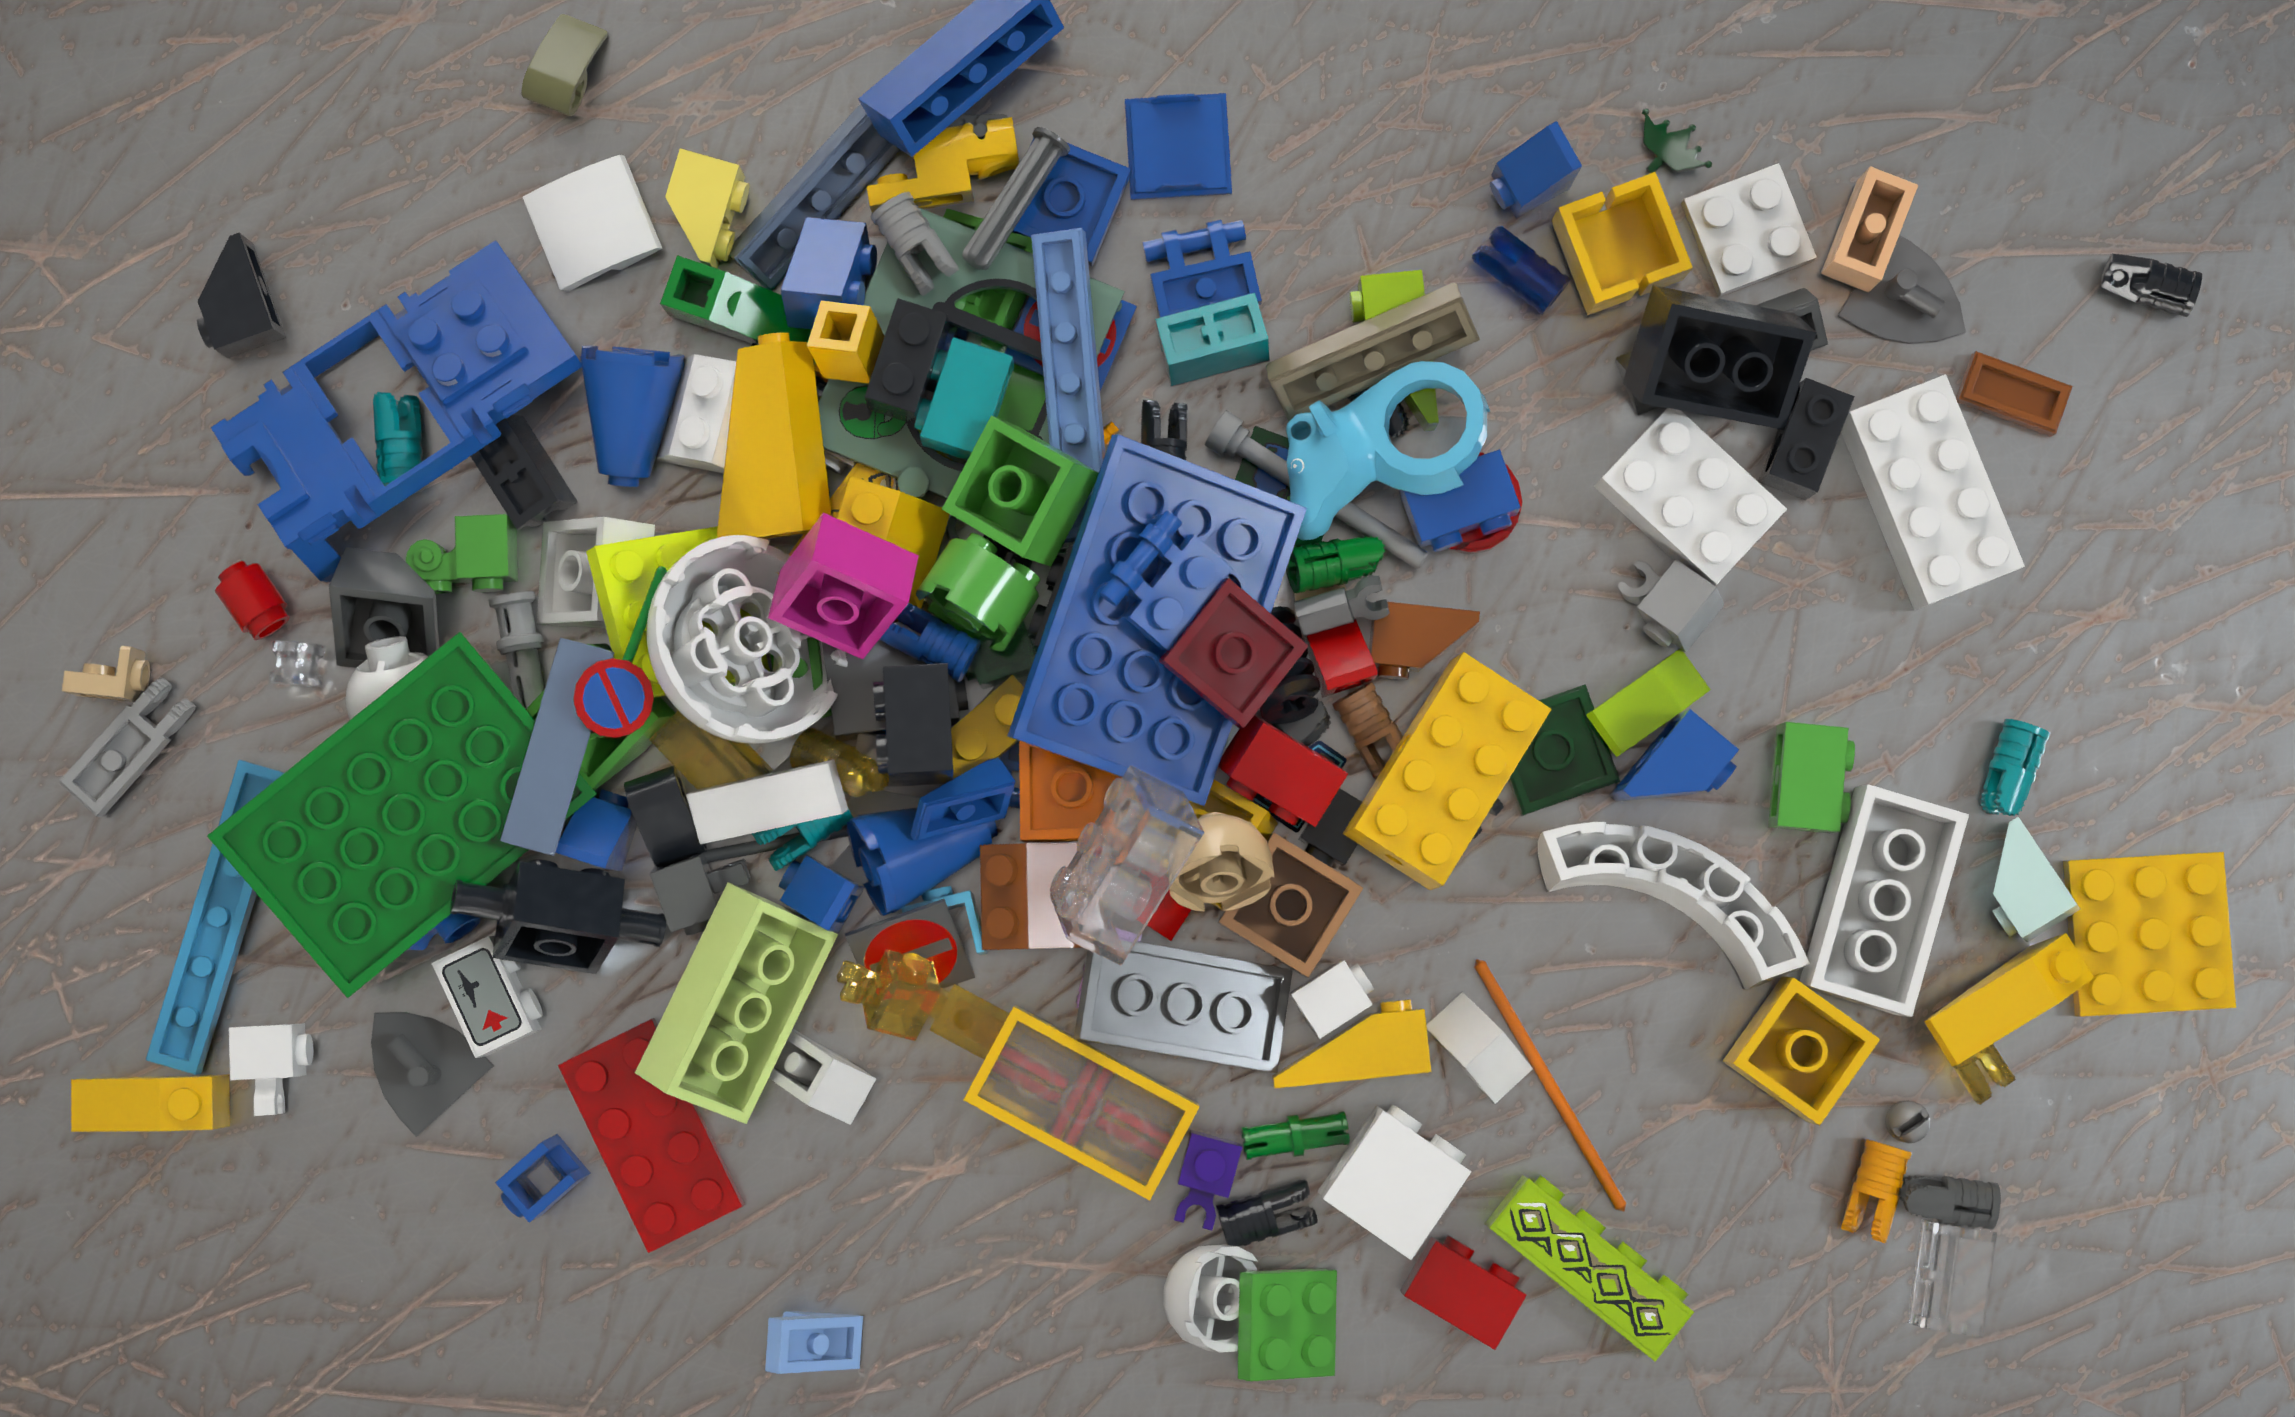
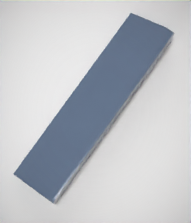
M861 104L734 241L729 255L730 258L762 287L772 291L786 276L806 217L837 220L866 186L900 151L899 148L879 135Z
M564 638L559 639L500 841L547 855H555L591 730L585 727L576 714L573 702L575 684L583 671L595 662L613 658V651Z

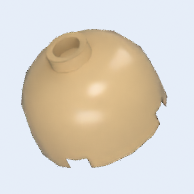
M1219 812L1205 814L1178 831L1167 852L1170 896L1179 905L1194 911H1205L1204 903L1220 902L1222 911L1235 910L1253 904L1265 896L1271 889L1270 878L1271 876L1274 878V869L1267 840L1251 822L1239 817Z

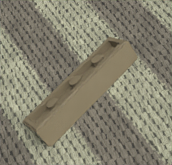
M1451 283L1268 363L1266 369L1268 380L1288 421H1290L1296 414L1311 412L1308 406L1319 400L1328 406L1372 387L1391 373L1410 363L1433 361L1477 342L1480 338L1457 283Z

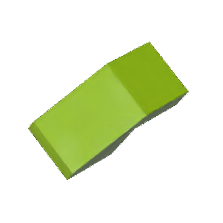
M1678 649L1586 716L1614 755L1618 757L1681 713L1711 689L1683 650Z

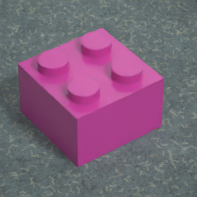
M822 513L779 571L768 618L860 659H864L909 603L918 555L854 527L845 521Z

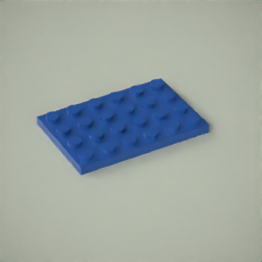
M1115 434L1111 436L1007 736L1205 806L1233 723L1160 663L1159 660L1166 651L1161 650L1123 617L1136 601L1135 598L1127 592L1119 604L1114 606L1100 595V592L1111 580L1109 572L1119 560L1125 562L1139 545L1141 540L1138 536L1149 523L1155 525L1167 510L1182 522V525L1171 537V540L1177 547L1180 546L1188 534H1195L1233 568L1227 578H1230L1271 613L1307 508L1135 440ZM1158 556L1155 557L1141 575L1147 584L1152 581L1165 564Z

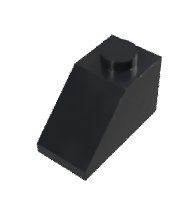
M240 232L230 235L197 301L203 316L197 319V326L205 345L208 348L213 347L214 350L227 358L286 338L254 244Z

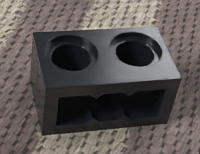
M1809 378L1802 380L1799 384L1785 430H1777L1758 482L1805 501L1818 493L1855 396Z

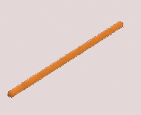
M1476 959L1475 970L1577 1145L1614 1205V1208L1624 1212L1627 1204L1618 1190L1503 990L1497 983L1486 961Z

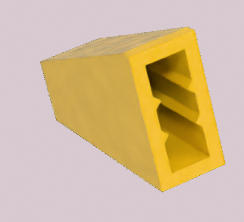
M789 333L758 336V345L739 348L737 351L717 528L718 538L746 535L771 539L805 534L811 530L822 513L832 516L813 357L807 347L808 342L790 341Z

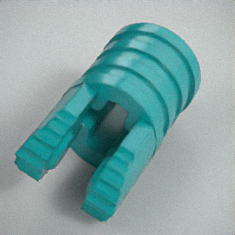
M377 392V394H374V437L377 446L375 450L377 458L376 469L384 486L422 462L420 402L417 396L404 395L397 401L391 393Z
M2005 719L2002 733H2000L1998 738V745L1993 752V760L1990 761L1988 767L1989 773L1983 787L1984 792L1981 793L1980 806L1983 807L1982 810L1989 814L1999 815V813H2003V815L2015 816V814L2019 815L2022 807L2025 806L2024 801L2027 800L2031 785L2035 781L2036 771L2040 767V759L2044 755L2045 745L2049 740L2050 732L2023 721Z
M848 808L843 814L752 833L758 844L765 845L792 828H797L800 834L778 848L768 858L774 870L778 871L816 847L820 841L829 838L832 833L840 831L850 821L849 819L854 817Z

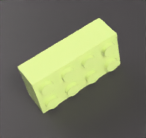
M727 882L635 1073L668 1095L747 1124L838 934L827 931L795 911Z

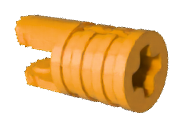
M1866 1139L1864 1144L1866 1146L1865 1151L1861 1156V1165L1857 1170L1856 1182H1853L1841 1228L1851 1233L1856 1232L1863 1221L1870 1195L1878 1197L1879 1201L1871 1227V1238L1886 1243L1900 1198L1898 1195L1899 1190L1902 1188L1903 1176L1906 1174L1908 1159H1911L1912 1152Z

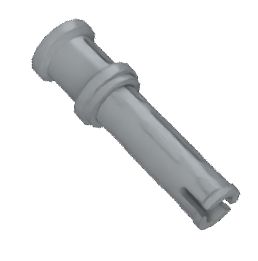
M534 591L510 593L488 599L489 606L496 610L501 639L496 642L497 650H500L501 655H506L512 693L525 709L544 690L537 651L542 648L543 637L542 634L536 633L531 605L536 600Z

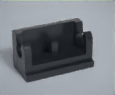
M511 415L498 422L496 426L501 432L500 437L470 456L516 529H522L524 526L536 527L542 525L543 522H547L545 519L547 514L555 510H565L577 502L523 416Z

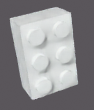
M1667 408L1594 485L1606 499L1673 561L1678 560L1713 585H1717L1787 510L1784 505L1681 410Z

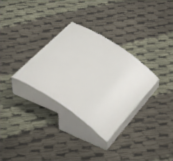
M617 155L584 167L523 196L560 290L571 291L611 269L623 270L662 249L624 155Z

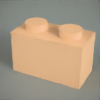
M1870 166L1856 181L1821 274L1860 290L1870 292L1884 276L1918 185Z

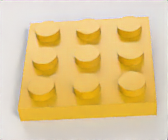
M2224 852L2063 861L2065 886L2081 909L2067 918L2068 935L2094 976L2091 981L2073 993L2075 1016L2236 1008Z

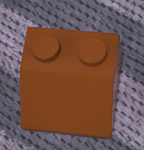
M1102 842L980 845L982 950L1087 948L1091 934L1104 935Z

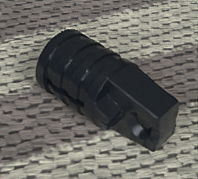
M2115 253L2110 255L2101 277V287L2135 303L2146 304L2155 309L2160 308L2169 313H2178V315L2188 317L2191 313L2202 283L2201 272L2189 271L2187 268L2175 267L2169 263H2160L2155 259Z

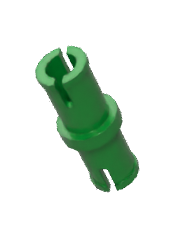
M1344 1111L1337 1114L1299 1119L1296 1114L1287 1116L1285 1122L1241 1127L1242 1139L1244 1138L1242 1144L1246 1160L1289 1152L1292 1153L1293 1157L1304 1156V1150L1350 1144L1349 1133H1346V1130L1349 1128Z

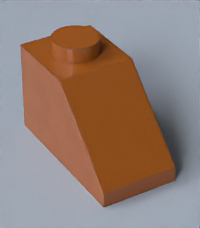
M1388 602L1390 614L1382 619L1372 620L1369 651L1376 668H1379L1378 676L1389 679L1408 680L1410 671L1419 672L1470 631L1479 622L1480 611Z

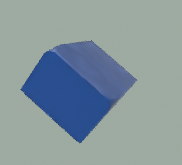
M999 757L989 759L919 799L910 836L913 840H920L1005 818L1014 789L1015 779Z

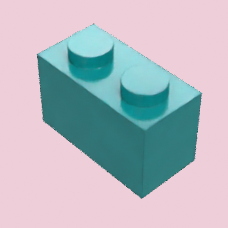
M955 337L952 339L949 351L940 349L931 374V379L938 381L932 400L923 398L914 428L922 430L920 434L922 446L968 460L991 415L998 417L1014 369L1013 356Z

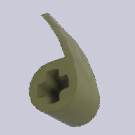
M561 14L545 35L527 68L522 83V97L568 116H573L579 108L586 90V69L597 50L608 37V32L569 15Z

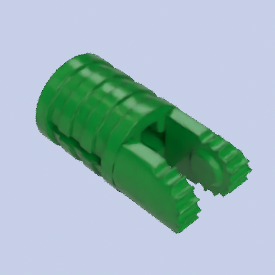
M1365 536L1364 538L1357 537L1347 540L1337 538L1328 542L1321 541L1315 544L1301 545V547L1294 546L1286 568L1288 581L1293 592L1297 594L1306 590L1313 591L1322 587L1329 588L1334 585H1344L1350 580L1372 575L1373 572L1375 573L1379 561H1382L1386 551L1384 550L1385 545L1382 543L1383 540H1379L1378 537Z

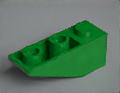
M677 255L660 305L669 316L751 344H758V336L771 333H789L790 341L808 342L812 329L788 327L781 294L726 271Z

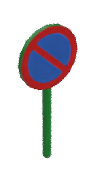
M659 566L656 569L623 659L610 658L595 662L583 671L575 684L573 702L576 714L586 728L600 736L617 738L630 735L644 725L652 711L654 695L651 682L642 669L632 662L647 626L652 598L658 585L667 573L664 566Z

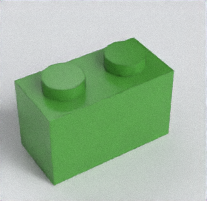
M1784 722L1776 725L1768 828L1829 834L1840 832L1841 823L1848 822L1851 807L1850 793L1843 792L1845 771L1851 772L1855 758V743L1848 740L1849 728Z

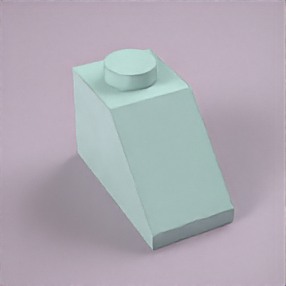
M2016 817L2010 821L1993 892L2001 906L1992 912L2009 937L2018 932L2022 939L2029 942L2081 909L2020 818Z

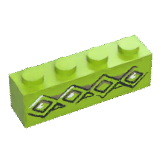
M1522 1175L1484 1224L1656 1362L1694 1313L1693 1310L1683 1303L1689 1294L1664 1274L1657 1282L1645 1273L1642 1267L1646 1264L1647 1260L1623 1241L1617 1248H1614L1600 1235L1606 1227L1581 1208L1576 1215L1568 1211L1559 1203L1565 1194L1540 1175L1533 1182Z

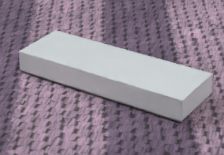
M834 759L697 789L686 794L700 844L843 814L848 810Z

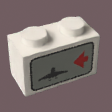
M487 936L432 963L475 1058L486 1057L542 1030L537 1020L543 1016L540 1003L530 988L523 989L516 974V971L521 969L520 962L492 958L495 936Z

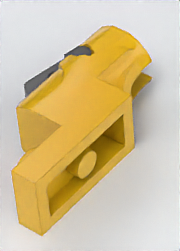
M1005 114L961 115L914 155L917 178L908 179L907 174L902 173L889 174L879 177L877 179L878 184L866 186L872 213L891 198L904 192H910L914 198L915 205L922 209L973 202L971 175H978V179L982 180L1007 170L1016 169L1019 164L1012 117H1007Z

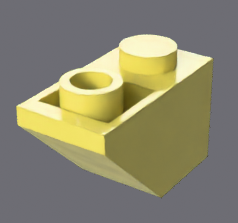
M680 148L665 198L701 263L718 269L720 260L728 261L735 239V232L730 231V226L735 211L742 213L749 194V183L744 182L745 175L739 165Z

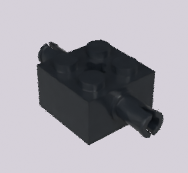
M542 859L530 860L528 862L520 861L509 883H505L503 888L456 880L450 904L451 914L458 913L497 920L492 958L590 974L598 972L618 939L660 947L666 930V919L663 913L655 914L622 908L625 879L611 877L607 871L596 868H586L580 871L558 868L556 863Z

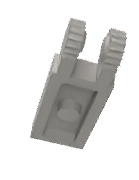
M163 677L158 680L156 679L132 705H126L59 780V784L96 817H103L167 746L171 741L169 737L177 732L195 711V705L186 698L176 703L157 726L145 717L156 709L171 690L172 685Z

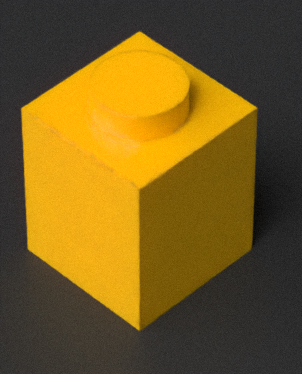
M821 301L807 347L823 378L869 384L885 336L870 306Z

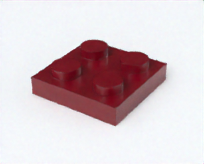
M1226 578L1171 649L1164 653L1159 662L1235 726L1245 728L1309 645L1230 578Z

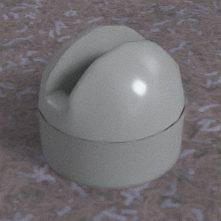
M1900 1101L1892 1105L1888 1110L1885 1119L1886 1128L1889 1134L1896 1140L1905 1143H1915L1922 1140L1929 1132L1930 1116L1927 1110L1919 1103ZM1919 1113L1922 1121L1902 1133L1898 1126L1909 1121Z

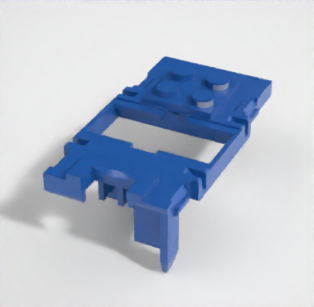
M496 240L449 270L451 275L445 277L418 296L417 293H414L409 297L406 292H403L397 296L405 309L396 315L385 304L283 371L282 373L290 384L282 390L278 388L272 379L263 384L267 391L258 396L259 401L244 409L229 421L224 418L211 427L229 460L244 476L254 474L255 472L251 464L260 458L263 459L278 483L280 490L257 505L274 528L284 546L292 550L320 581L331 582L342 557L326 540L327 537L337 532L340 527L349 521H352L357 528H363L500 437L501 432L496 426L498 422L515 414L533 402V399L582 367V363ZM379 335L404 372L416 366L429 386L418 394L451 442L386 486H384L354 438L352 437L343 443L337 435L330 421L339 415L315 379V377Z

